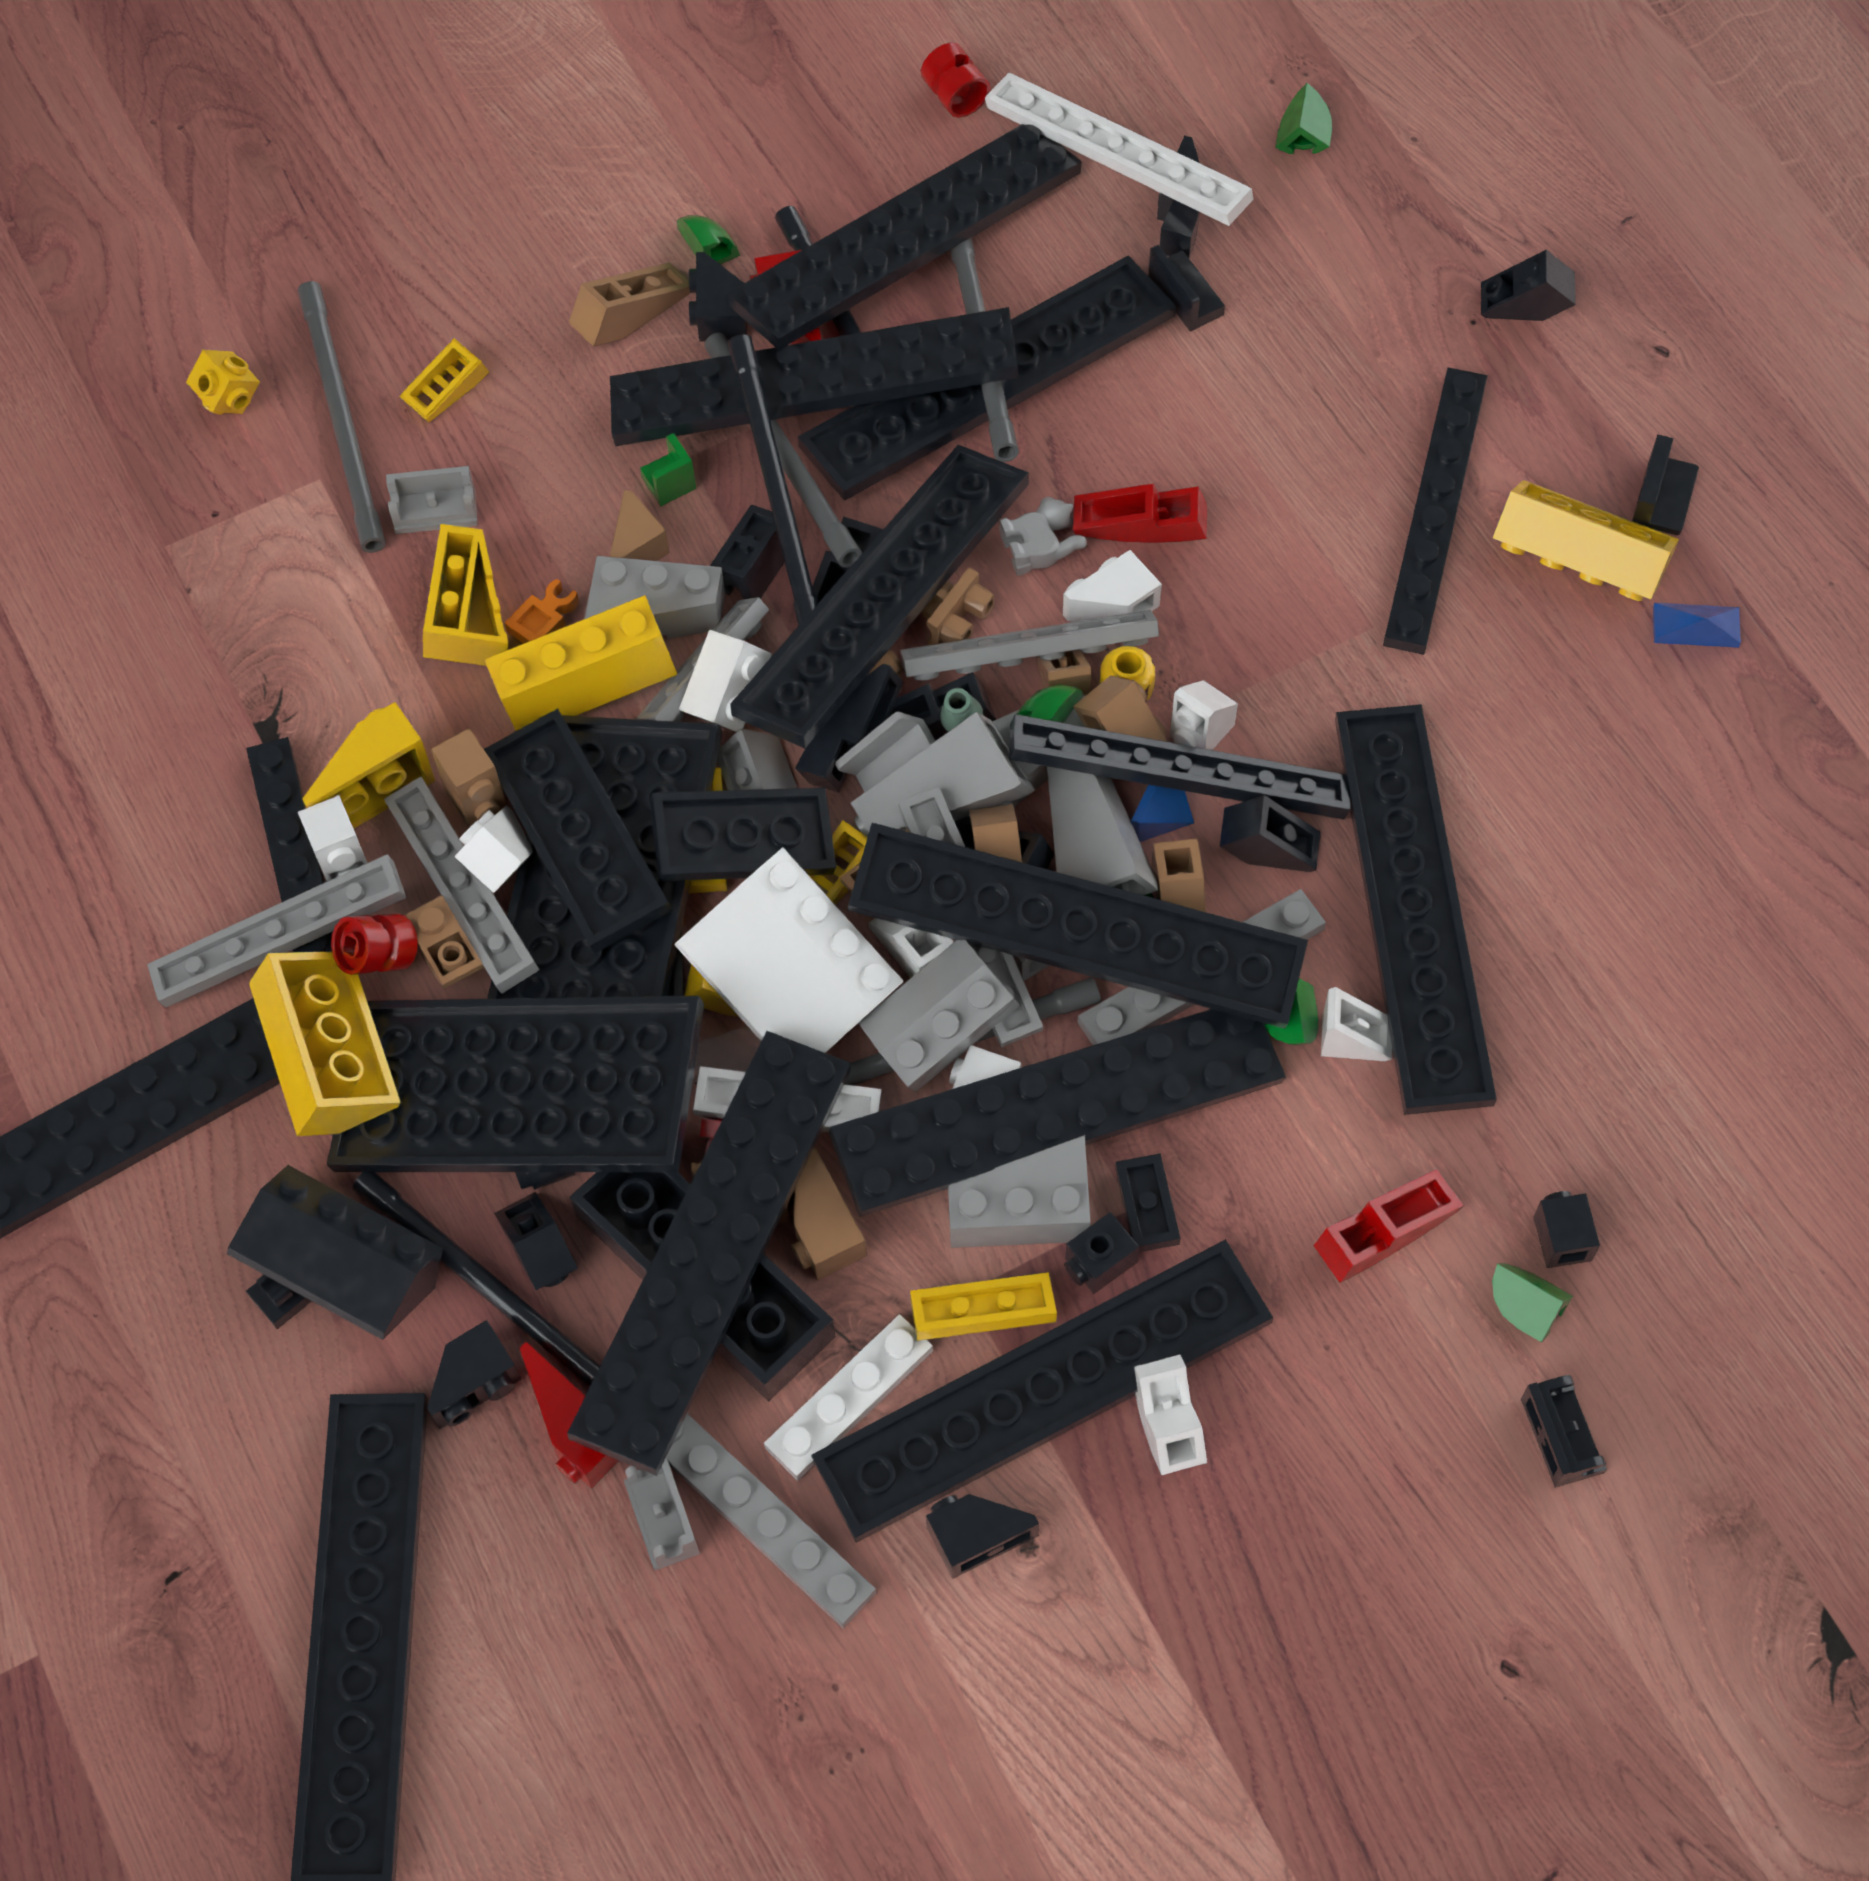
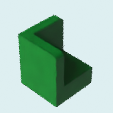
M674 433L666 436L669 454L640 467L642 479L660 506L697 489L692 460Z

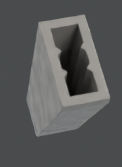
M975 712L851 802V805L858 814L854 818L857 827L863 835L868 837L872 822L905 831L906 826L897 808L898 802L938 786L954 821L970 816L969 810L999 806L1027 796L1035 791L1018 762L1009 760V748L992 721Z
M1047 766L1057 872L1140 895H1146L1159 890L1157 879L1112 779Z

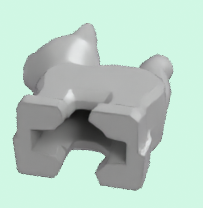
M1045 497L1041 500L1036 512L1025 513L1014 520L1007 518L999 520L1000 537L1004 547L1011 548L1013 555L1011 562L1017 576L1024 575L1035 568L1050 567L1057 560L1068 556L1074 550L1086 547L1087 540L1084 536L1073 535L1062 542H1058L1057 537L1052 531L1073 526V520L1070 517L1073 509L1072 504H1066L1064 501L1055 500L1052 497Z

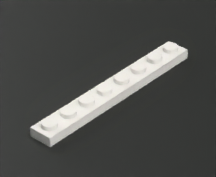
M1008 73L985 97L988 109L1018 124L1034 125L1039 128L1041 135L1228 226L1254 200L1252 188L1012 73Z

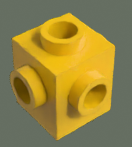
M202 350L186 383L202 400V404L207 410L222 415L224 413L243 414L246 407L250 404L260 381L248 369L249 366L246 361L238 357L234 352Z

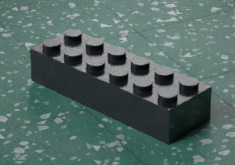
M596 1172L570 1196V1200L576 1217L643 1280L690 1183L678 1172ZM763 1254L717 1353L769 1402L836 1337L833 1319Z

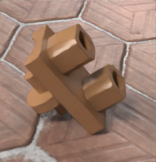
M968 567L954 586L947 581L921 611V614L928 619L927 627L932 634L927 640L929 645L971 639L973 624L964 620L963 616L969 612L983 620L993 610L995 595L979 585V573Z

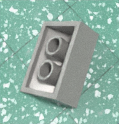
M956 940L859 1022V1025L907 1087L917 1092L964 1053L970 1045L976 1043L1020 1005L966 940Z

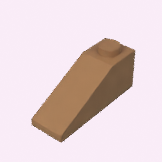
M668 262L581 283L569 323L593 346L624 339L689 295V280Z
M814 1147L795 1187L794 1227L797 1242L791 1246L802 1269L811 1267L816 1279L819 1280L866 1257L867 1251L866 1242L816 1147Z

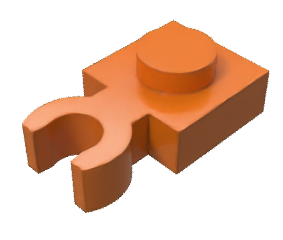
M559 579L553 580L548 584L545 591L546 596L542 601L531 595L504 622L506 631L524 644L563 628L565 620L561 614H567L576 609L579 604L577 592L573 590L567 597L557 598L563 591L562 583Z

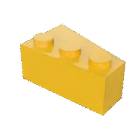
M440 524L423 627V657L486 666L484 659L508 650V639L504 631L500 614L501 608L495 592L493 573L482 529Z

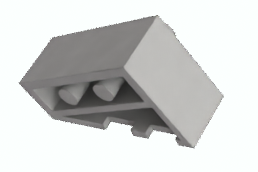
M597 556L584 619L645 595L661 635H667V639L709 632V630H713L719 624L722 618L726 595L722 567Z
M1085 1135L1001 1165L986 1173L948 1185L951 1248L1068 1243L1090 1227Z

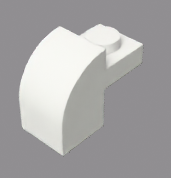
M1181 1355L1134 1367L1138 1392L1135 1393L1138 1410L1150 1450L1161 1475L1207 1463L1203 1429L1191 1404L1186 1366Z

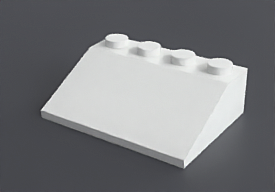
M783 847L674 944L761 1041L766 1031H770L824 1053L903 982L900 976Z

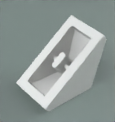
M1337 987L1329 989L1322 1017L1321 1056L1375 1061L1391 1060L1392 1044L1387 1015Z

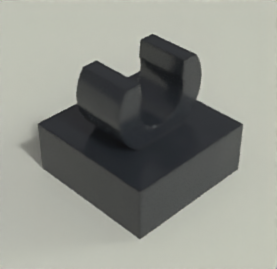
M264 1274L246 1290L248 1296L276 1329H279L312 1302Z

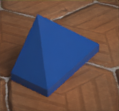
M1654 603V643L1739 648L1741 644L1739 607Z
M1154 785L1147 786L1131 820L1139 842L1194 824L1185 791Z

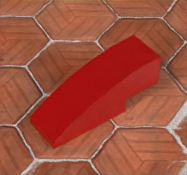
M1154 483L1075 495L1073 531L1075 535L1121 542L1165 543L1207 539V502L1199 486L1158 492Z
M1435 1169L1369 1201L1362 1211L1327 1227L1313 1246L1339 1283L1409 1245L1460 1211L1464 1205L1439 1171Z

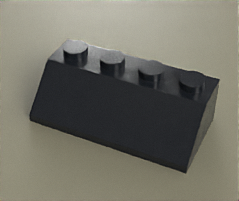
M287 1165L260 1189L228 1246L227 1254L384 1340L435 1289L443 1248L294 1167Z

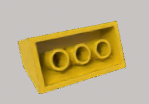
M1525 480L1521 481L1510 492L1493 535L1494 539L1502 542L1500 547L1506 551L1518 555H1524L1525 551L1540 556L1539 562L1547 567L1563 570L1564 566L1574 569L1580 572L1579 578L1599 586H1602L1604 582L1620 587L1618 592L1621 595L1636 601H1642L1643 597L1652 599L1679 539Z
M645 595L484 659L499 697L516 731L557 708L561 715L576 716L678 675Z
M332 952L268 953L249 982V986L296 1135L340 1134L397 1108L401 1102L358 974L350 975L344 973L337 966Z

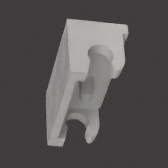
M469 466L386 474V484L391 499L388 502V507L395 534L440 530V524L460 527L478 526L476 491Z
M667 1458L657 1476L641 1469L637 1470L634 1466H629L625 1470L627 1479L623 1481L654 1571L699 1555L700 1552Z

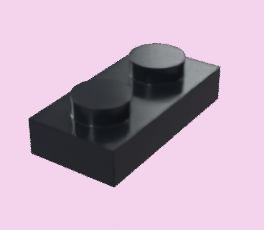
M1161 1153L1116 1161L1115 1171L1130 1236L1138 1244L1139 1252L1180 1245L1181 1238Z

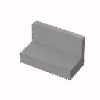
M895 712L835 762V765L839 771L855 775L864 792H866L934 743L935 739L923 719Z
M740 729L720 747L717 761L728 790L797 788L778 736Z

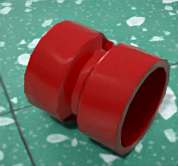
M950 42L935 48L922 64L920 70L921 77L929 88L938 95L939 101L952 117H966L976 112L985 103V97L991 91L990 83L982 72L973 65L971 58L958 43Z
M399 913L378 914L372 917L360 915L342 918L335 925L331 940L332 954L337 966L344 973L350 975L408 969L414 962L418 946L417 934L412 922L405 915Z

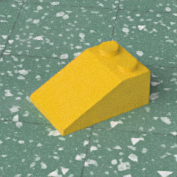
M396 702L385 708L373 710L364 720L356 724L302 798L306 808L340 796L354 829L389 809L384 799L420 776L427 786L436 781L422 739Z

